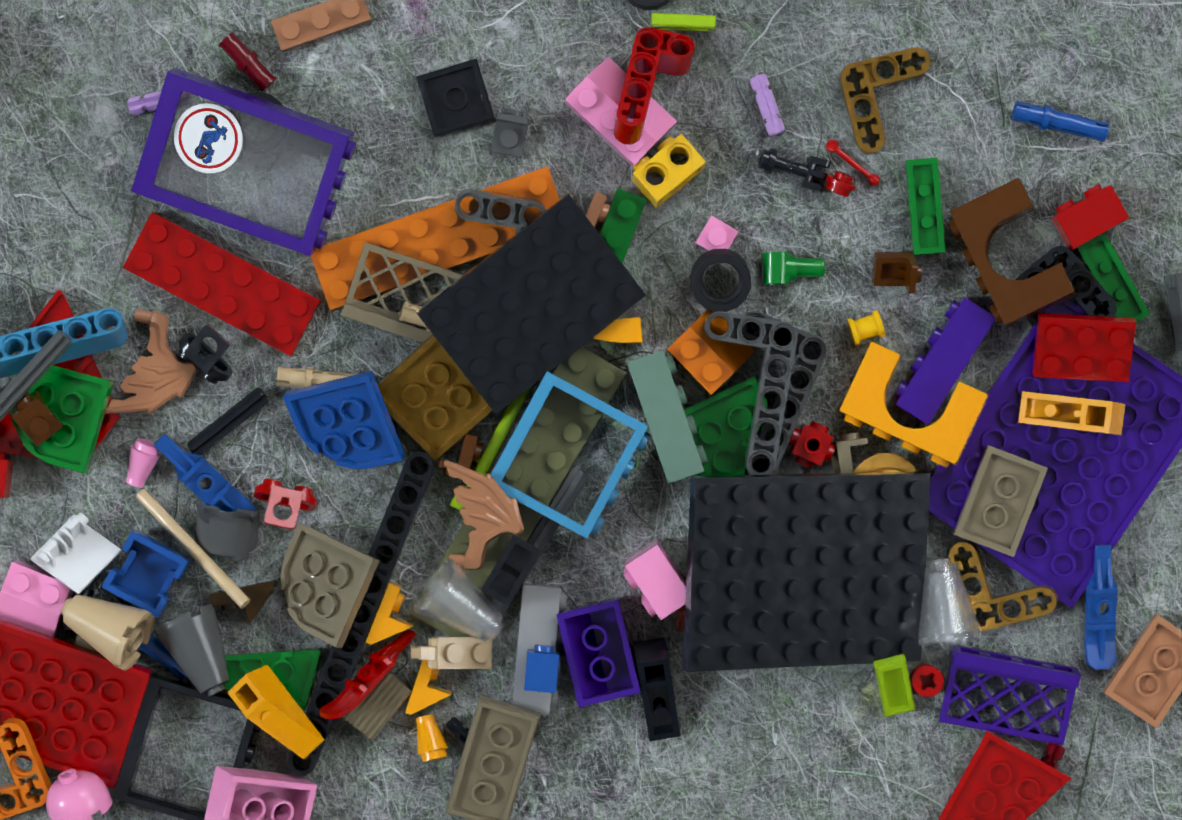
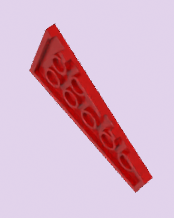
M987 731L938 820H1026L1072 778Z

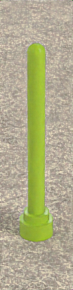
M531 387L508 404L474 471L486 476ZM454 495L450 506L460 510L464 506L456 501Z

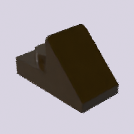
M275 579L239 587L250 599L248 605L245 606L249 625L253 623L277 586ZM224 590L210 594L213 607L221 605L222 611L239 607Z

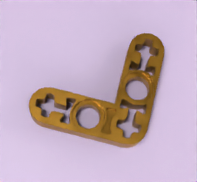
M913 47L851 63L842 70L840 85L856 145L863 153H876L883 147L885 142V134L873 88L923 75L931 64L930 56L924 49ZM911 54H916L917 58H923L924 63L919 66V71H916L914 66L905 67L902 69L905 75L900 76V65L896 57H901V63L910 61L912 59ZM887 61L892 64L894 68L893 76L888 79L880 78L876 72L878 63ZM850 70H855L856 74H862L863 79L858 82L859 89L862 91L866 88L868 94H859L852 99L850 98L849 93L855 92L853 82L846 81V78L850 75ZM865 100L870 104L871 113L869 116L861 118L855 114L853 107L856 101ZM872 119L875 120L876 125L872 124L869 126L871 134L878 135L879 140L874 143V148H870L868 143L863 144L862 139L866 136L865 126L858 129L857 123H867Z
M963 540L957 542L951 548L949 553L950 563L966 619L974 630L986 631L1051 613L1057 606L1058 595L1052 587L1047 585H1039L992 598L977 546L971 541ZM960 547H964L965 551L972 552L973 556L968 559L970 568L976 565L978 571H969L964 575L960 574L959 570H965L966 568L963 559H957L956 557L960 552ZM975 577L980 580L982 589L979 593L970 594L966 591L964 582L967 578ZM1039 592H1043L1044 596L1051 597L1052 600L1048 602L1047 608H1043L1041 604H1035L1030 607L1032 613H1027V603L1023 597L1024 595H1028V601L1037 599ZM1013 599L1020 603L1021 612L1018 616L1011 617L1004 612L1003 605L1007 600ZM997 603V611L1002 619L1001 621L996 620L997 615L989 616L986 619V624H982L980 620L974 619L973 616L977 614L978 608H982L983 612H990L995 609L992 604Z

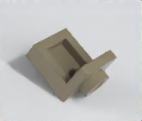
M859 432L840 435L841 441L834 442L836 445V455L831 457L833 473L853 472L850 447L868 444V438H860Z

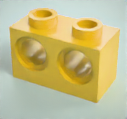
M682 133L675 139L672 136L665 139L657 147L659 150L657 154L652 158L645 156L633 167L635 170L632 175L633 183L655 208H658L705 168L706 161ZM674 153H682L686 156L687 162L683 165H676L671 161L670 156ZM652 172L658 173L662 176L663 182L658 185H652L646 180V176Z

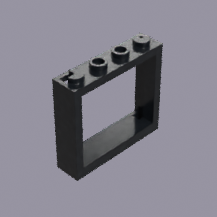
M153 673L133 728L113 799L184 820H204L206 810L132 789L161 690L164 688L235 710H241L228 695L218 693L209 697L207 692L200 694L194 685ZM247 719L233 768L244 769L245 763L251 764L255 753L256 745L251 744L254 732L260 733L261 728L249 719Z

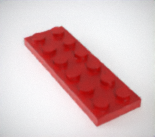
M154 212L150 214L123 266L124 269L289 356H293L321 300Z

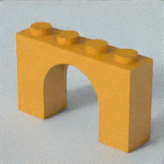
M871 341L839 411L845 414L843 420L861 428L863 423L874 428L872 434L887 441H890L893 436L903 441L902 448L917 455L920 450L932 454L930 461L945 468H948L950 463L957 466L988 400V394L959 381L943 415L935 423L919 429L904 427L892 419L886 406V392L902 356Z

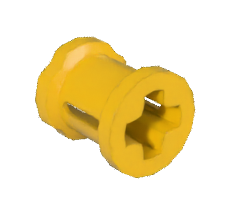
M878 310L872 311V315L856 320L852 318L846 319L855 346L860 345V341L875 336L882 338L886 336Z

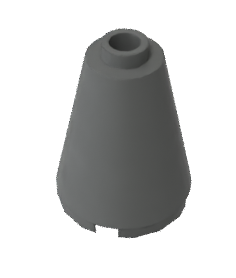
M212 604L199 607L201 612L197 614L195 612H187L161 625L160 629H156L154 632L200 694L207 692L208 696L211 697L226 690L225 683L230 681L216 611Z

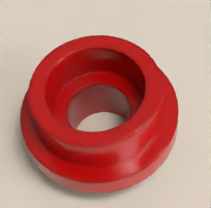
M836 170L834 175L827 174L826 176L828 182L825 187L839 195L849 197L850 192L855 191L857 187L852 183L853 177Z

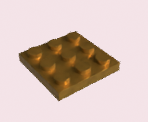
M433 334L378 383L389 415L435 461L492 411Z

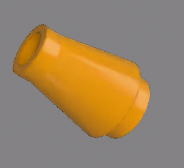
M434 714L415 718L417 724L418 756H421L422 762L425 763L447 757L446 749H448V746L435 721Z

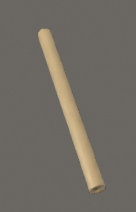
M142 489L136 495L137 500L241 609L248 605L250 599L147 490Z

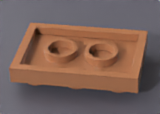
M1154 614L1102 693L1157 729L1182 692V631L1159 615Z

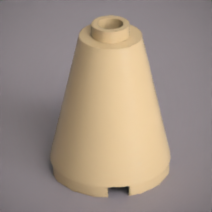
M83 595L68 598L61 610L63 622L114 666L125 671L131 668L140 658L141 653L137 652L141 643L148 644L155 622V617L151 615L152 613L145 609Z

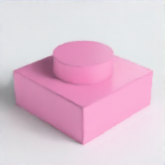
M711 215L695 244L707 251L712 249H729L739 231Z

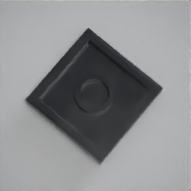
M477 58L416 76L434 138L495 120Z

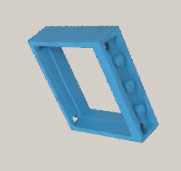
M547 371L494 467L491 476L509 497L516 498L518 502L587 539L590 533L596 536L605 519L600 514L605 505L612 507L620 490L615 487L620 477L627 479L635 464V462L630 460L636 449L642 451L647 443L650 434L645 431L648 426ZM553 386L635 430L584 525L502 481Z

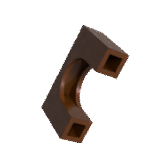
M1019 177L951 210L950 213L953 220L948 222L956 239L962 236L967 248L962 250L970 267L976 265L981 275L975 279L983 295L989 293L994 302V305L989 308L997 324L1003 322L1007 328L1077 295L1061 263L1024 280H1011L1002 277L993 270L990 264L988 249L996 231L1005 224L1035 210Z

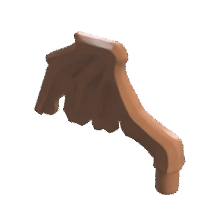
M136 308L133 320L148 324L150 335L146 349L152 356L144 357L141 355L138 357L137 363L131 367L135 374L126 376L119 387L124 393H132L135 396L122 401L118 399L112 400L106 408L105 414L147 411L148 414H151L170 399L176 396L182 398L198 368L195 363L181 361L168 346L169 320L165 314L154 310L149 312Z
M445 460L444 466L447 467L449 476L459 478L470 486L459 485L453 491L456 501L464 506L459 510L464 519V524L476 528L469 532V547L465 555L449 554L448 565L451 567H464L465 570H479L484 564L486 549L490 541L506 532L517 536L524 530L516 498L511 499L501 489L489 473L485 476Z

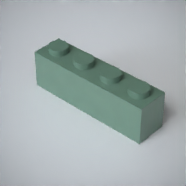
M661 350L627 362L668 484L704 472L703 465L707 464L708 460L703 446L696 447L692 435L698 433L693 416H686L682 404L688 402L682 384L675 386L672 374L677 373V369L672 355L665 356L664 351Z

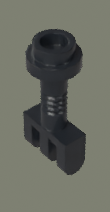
M770 148L769 151H762L758 168L763 169V172L771 174L772 170L776 169L803 177L801 187L823 193L825 186L813 183L814 178L827 180V173L817 171L816 169L817 165L822 168H830L831 161L809 156L807 165L777 157V150Z

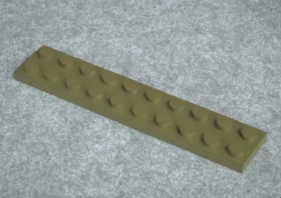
M580 347L561 362L553 372V375L609 404L627 374L584 347ZM553 386L502 481L548 506L603 412ZM517 501L524 530L517 537L527 541L542 514ZM463 523L410 613L450 637H470L492 600V597L482 592L481 589L514 534L509 532L503 533L488 543L484 564L481 569L465 570L464 567H451L448 565L449 554L465 555L469 547V532L476 529Z

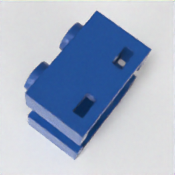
M138 529L133 530L122 550L130 552L121 569L118 567L111 569L101 588L141 609L147 610L158 618L164 614L172 599V596L167 593L175 578L181 579L184 577L193 559Z

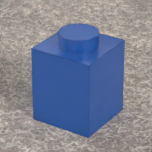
M536 644L534 650L528 649L525 691L556 693L560 652H553L554 646Z

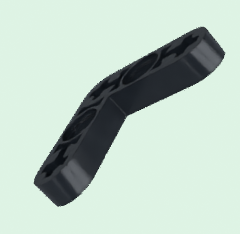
M1056 246L1015 279L1024 280L1033 273H1041L1045 271L1040 267L1041 265L1046 263L1048 268H1050L1056 262L1054 259L1055 254L1058 253L1060 256L1067 254L1069 256L1066 259L1068 266L1064 270L1071 284L1078 276L1087 277L1091 283L1090 289L1086 293H1076L1077 295L1073 296L1076 302L1089 316H1096L1094 312L1097 308L1090 300L1085 305L1083 300L1091 297L1095 290L1099 289L1101 293L1095 295L1102 304L1106 302L1111 304L1108 307L1109 315L1106 317L1116 316L1117 306L1113 298L1067 247Z

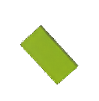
M652 13L651 27L662 30L713 32L716 26V16Z
M900 654L873 661L884 716L888 717L916 710L905 655Z

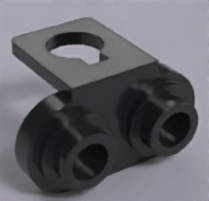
M205 325L197 336L191 333H184L179 339V355L184 360L195 363L202 370V375L207 381L217 384L218 381H227L233 374L231 367L221 358L229 348L230 343L210 325ZM205 337H211L216 341V352L203 342Z

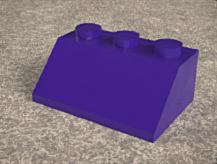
M618 597L583 605L556 614L578 707L641 693Z

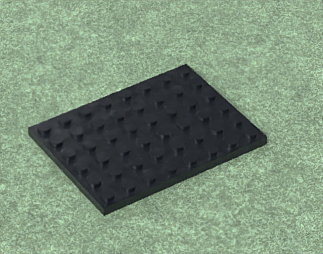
M878 472L691 476L683 670L697 672L871 664L873 661L900 654L905 655L907 662L921 661L931 473Z

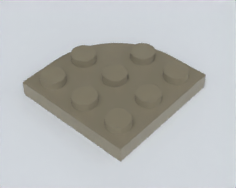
M299 523L286 551L281 569V590L285 592L286 601L289 606L287 611L296 624L304 631L334 647L342 648L380 560L317 529Z

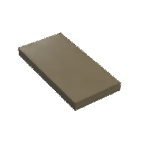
M482 695L479 696L445 813L469 820H509L541 713Z

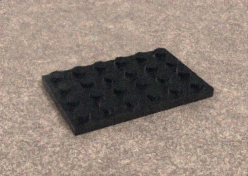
M566 194L416 314L493 412L497 414L543 378L547 371L553 370L645 297L646 294L569 194Z

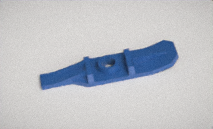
M165 433L154 443V446L174 464L178 479L206 505L218 506L220 510L225 512H234L237 509L257 511V508L201 455L185 452ZM204 477H208L212 481L211 486L206 489L202 488L199 484L200 480Z
M1110 544L1095 545L1094 573L1086 585L1084 649L1086 664L1093 670L1111 669L1117 661L1115 631L1118 586L1112 576ZM1107 603L1106 611L1100 614V605Z

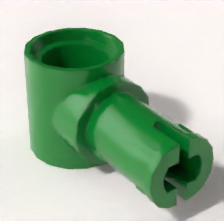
M790 252L762 253V285L791 284V281H795L796 278L823 277L825 274L824 258H796L795 255H790Z

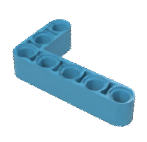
M105 308L0 336V379L19 374L59 330L66 333L71 338L72 343L54 364L122 346L127 340L128 332L121 313L113 308ZM111 326H116V327H115L114 329H112V330H106L107 328H109V327H111ZM85 334L83 337L75 339L76 336ZM16 351H22L20 354L12 355Z

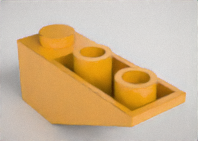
M268 665L245 674L227 692L247 719L302 759L307 758L325 741Z

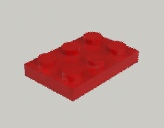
M1039 313L1032 368L1033 377L1129 382L1136 328L1135 318Z

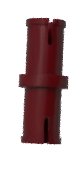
M231 32L219 43L218 46L238 65L236 69L240 73L244 72L258 86L261 92L265 91L277 79L257 59L258 55L256 52L253 51L251 53L235 36L234 32Z

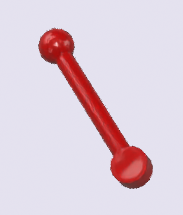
M829 140L827 142V151L838 154L865 176L871 186H877L880 183V177L877 174H871L841 150L836 140Z

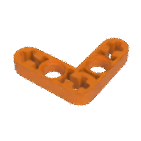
M9 718L0 726V748L14 779L13 783L0 787V795L10 794L16 802L13 808H6L0 803V820L44 805L47 799V792L51 787V782L25 722L18 718ZM9 727L12 731L19 732L16 741L13 736L7 737L6 733ZM18 745L19 749L13 752L12 750ZM18 756H28L32 760V768L30 770L21 769L16 761ZM36 773L35 778L31 780V776ZM33 784L36 789L42 788L43 792L40 797L36 793H30Z

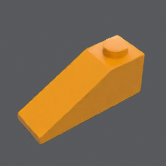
M1022 391L1018 423L1122 435L1125 404Z

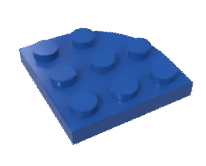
M373 371L287 391L284 394L283 399L302 440L317 455L321 453L336 461V465L351 469H368L399 462L405 457Z

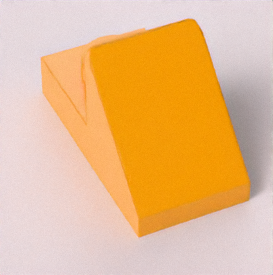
M394 582L388 584L365 643L372 645L414 626V624L391 616L392 611L399 612L405 595L400 593L401 585Z
M422 660L405 711L406 714L412 715L452 694L449 690L429 684L430 680H437L440 669L429 668L428 660Z

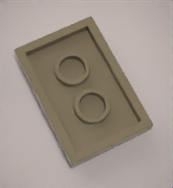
M987 445L953 534L1014 557L1048 468Z

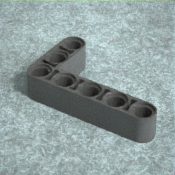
M475 189L461 191L455 201V210L462 219L516 228L515 234L530 223L523 216L527 208L537 207L542 213L546 211L545 205L536 199ZM471 196L478 201L479 207L475 212L467 213L462 210L460 203L463 198ZM503 201L510 206L511 210L506 217L499 218L493 214L492 207L495 203Z
M717 311L710 314L704 323V331L710 339L764 349L745 467L751 475H770L776 466L797 344V332L791 324L786 322ZM721 317L726 320L728 329L723 335H716L711 331L710 323L713 318ZM752 322L758 326L759 335L755 340L749 341L743 337L742 327L745 323ZM778 328L787 329L790 333L791 339L786 346L777 345L773 339L774 332ZM774 359L782 361L785 365V372L779 378L772 377L768 372V365ZM768 391L776 392L780 398L779 405L772 410L767 409L762 402L764 394ZM764 422L770 423L774 428V435L768 441L761 440L757 435L758 426ZM758 454L765 455L769 460V466L764 472H756L752 468V459Z
M757 311L745 314L746 316L779 321ZM745 326L742 327V335L747 340L753 341L758 337L759 333L756 335L749 334L745 330ZM778 328V329H777V330L783 329V330H786V331L789 333V331H788L787 329H784V328ZM795 328L797 344L791 375L795 371H802L807 376V384L802 389H796L790 382L787 400L793 403L795 411L791 417L783 419L782 442L778 448L775 469L770 475L776 473L827 352L823 340L798 328ZM808 342H814L819 347V356L814 360L807 359L803 354V347ZM777 393L770 410L775 409L779 405L780 398ZM764 422L758 437L765 441L766 433L774 429L770 423ZM758 454V455H756V456L752 459V462H751V463H752V466H753V463L755 462V460H757V459H759V458H764V459H766V460L768 461V463H769V460H768V458H767L765 455H763V454Z

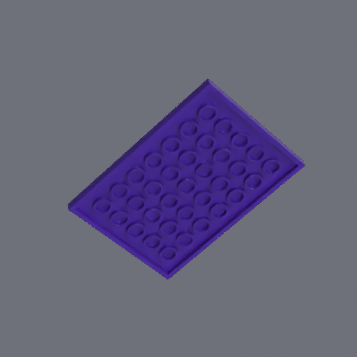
M1069 299L1042 312L1089 316L1081 307ZM1037 319L987 392L988 400L957 466L950 463L948 468H945L938 464L930 479L929 512L955 529L987 445L1047 467L1048 470L1015 556L1011 557L980 544L977 545L1037 586L1047 585L1052 587L1058 595V600L1072 609L1086 589V585L1094 573L1095 545L1110 544L1112 551L1182 448V376L1134 344L1129 382L1033 377L1032 368ZM1022 391L1125 404L1122 435L1018 423Z

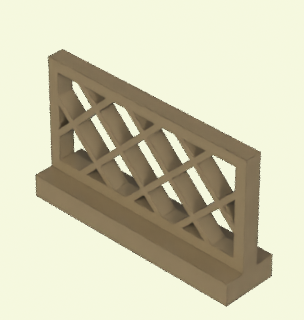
M365 242L341 316L423 343L432 333L426 331V327L399 321L402 312L390 311L383 298L400 290L404 300L410 303L403 288L420 280L428 297L415 303V305L419 306L429 300L432 301L433 298L447 289L445 288L431 295L423 278L433 273L441 274L449 287L451 283L448 277L458 280L463 275ZM369 251L381 254L388 267L371 275L365 264ZM388 257L399 260V262L391 265ZM403 263L413 265L418 277L401 285L393 268ZM418 267L429 270V272L421 275ZM364 268L368 277L359 281ZM390 270L398 287L381 295L373 278ZM370 280L378 297L367 303L354 299L357 287ZM380 300L383 308L372 304Z

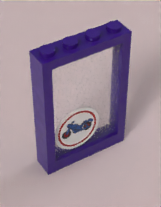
M173 68L167 71L131 192L311 256L316 251V248L321 250L326 241L328 232L323 229L326 220H331L336 210L337 202L333 201L336 189L341 190L344 185L347 173L342 170L345 161H350L354 154L356 142L352 140L355 132L181 69Z

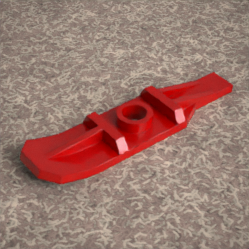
M408 629L404 630L394 641L375 654L372 653L369 656L370 662L358 671L357 676L352 681L347 680L345 682L346 688L330 703L321 707L320 716L332 720L341 718L354 710L395 666L401 651L417 634Z

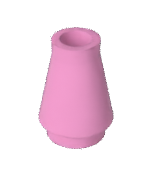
M137 438L135 444L130 446L128 474L125 481L127 484L138 488L144 487L148 476L161 456L159 449L154 446V442Z

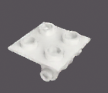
M82 513L72 515L30 558L31 561L78 595L121 552L119 547L86 525L89 520Z

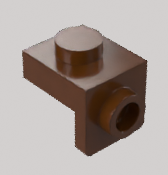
M874 252L871 280L873 285L905 286L908 294H915L916 283L921 282L922 269L921 265L917 264L912 252Z
M38 390L31 394L27 392L12 408V419L36 446H39L63 427L62 422L42 401Z
M465 434L458 462L459 465L472 469L473 462L479 463L483 444L478 443V436ZM439 460L438 466L445 468L443 474L449 475L447 467L444 466L445 460Z

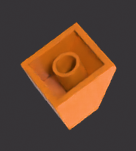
M707 309L666 351L709 395H712L755 350L750 346L710 339L704 331V323L706 318L714 313V311ZM715 317L711 320L710 329L716 335H723L728 329V324L724 318Z

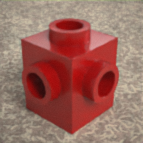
M812 421L810 426L802 424L800 429L795 427L788 442V445L792 446L789 453L796 455L794 461L812 469L813 464L821 466L823 460L829 462L836 447L835 444L831 443L834 437L827 434L829 428L815 421ZM810 439L818 441L819 447L817 450L810 451L808 449L807 442Z

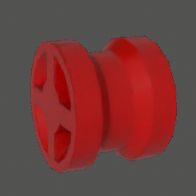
M920 664L911 671V687L919 695L932 697L937 695L943 687L944 679L942 673L934 666Z

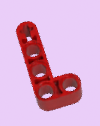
M645 27L637 32L614 125V136L619 142L631 145L640 140L657 72L673 76H682L689 72L695 50V44L689 36L653 27ZM630 118L634 120L633 122L627 121V119Z

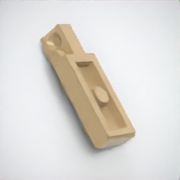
M432 637L428 639V646H411V659L428 660V667L431 669H492V637Z

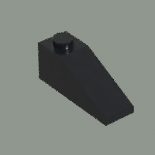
M665 637L633 642L649 741L679 737L680 729Z

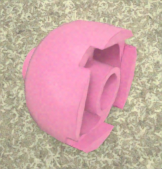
M75 769L63 771L58 775V779L54 781L47 792L46 808L50 820H93L91 815L99 810L103 815L112 806V797L106 784L93 772L76 771Z

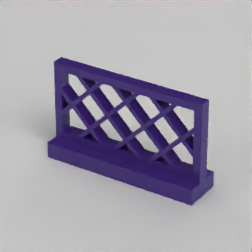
M953 644L939 722L1064 745L1076 687H1079L1081 678L1076 667ZM957 669L971 671L976 680L960 689L955 682ZM977 673H983L985 675L979 678ZM992 676L1002 677L1007 686L991 695L983 682ZM1007 678L1015 679V681L1010 683ZM1023 682L1033 683L1038 692L1022 701L1014 688ZM1038 684L1046 685V687L1041 689ZM980 685L988 698L973 708L964 694ZM953 686L957 691L954 695H952ZM1056 687L1068 689L1065 701L1053 707L1045 695ZM1011 691L1020 704L1003 713L995 700ZM960 697L969 708V711L960 717L947 715L949 704ZM1043 697L1051 710L1034 719L1026 706ZM992 703L1001 716L990 723L984 722L980 719L977 712ZM1024 709L1032 722L1023 728L1013 727L1008 718ZM1063 709L1062 717H1060L1057 712ZM972 715H974V717L976 718V720L968 719V718L971 717ZM1055 715L1060 722L1058 735L1044 733L1039 724ZM1003 721H1005V723L1007 724V726H1005V725H1000V723L1003 722ZM1036 727L1039 732L1032 731L1031 729Z

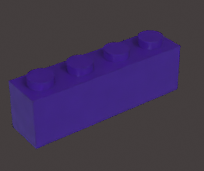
M965 297L960 298L959 302L955 300L951 302L944 313V316L948 319L943 327L940 329L936 326L927 340V343L930 344L925 355L921 353L917 355L909 368L913 371L911 377L907 382L902 380L892 395L896 398L893 403L894 406L924 425L930 423L995 321L992 314Z

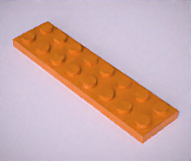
M548 166L481 190L536 199L545 205L546 210L560 200ZM470 196L463 198L460 206L465 212L472 213L478 209L479 203L474 197ZM456 199L326 244L321 250L316 248L311 258L329 309L332 311L344 307L365 242L448 270L490 255L515 235L516 228L464 220L457 214L455 210ZM503 201L495 203L492 207L493 214L499 218L506 217L511 210L510 206ZM529 207L524 211L523 216L525 220L531 223L542 212L537 207ZM369 251L365 264L371 275L388 267L381 254ZM388 257L391 265L399 262V260ZM403 263L393 268L401 285L418 277L411 264ZM418 267L421 275L429 272V270ZM364 268L359 281L368 277ZM390 270L373 278L380 293L398 287ZM370 280L357 287L354 299L363 300L377 295Z

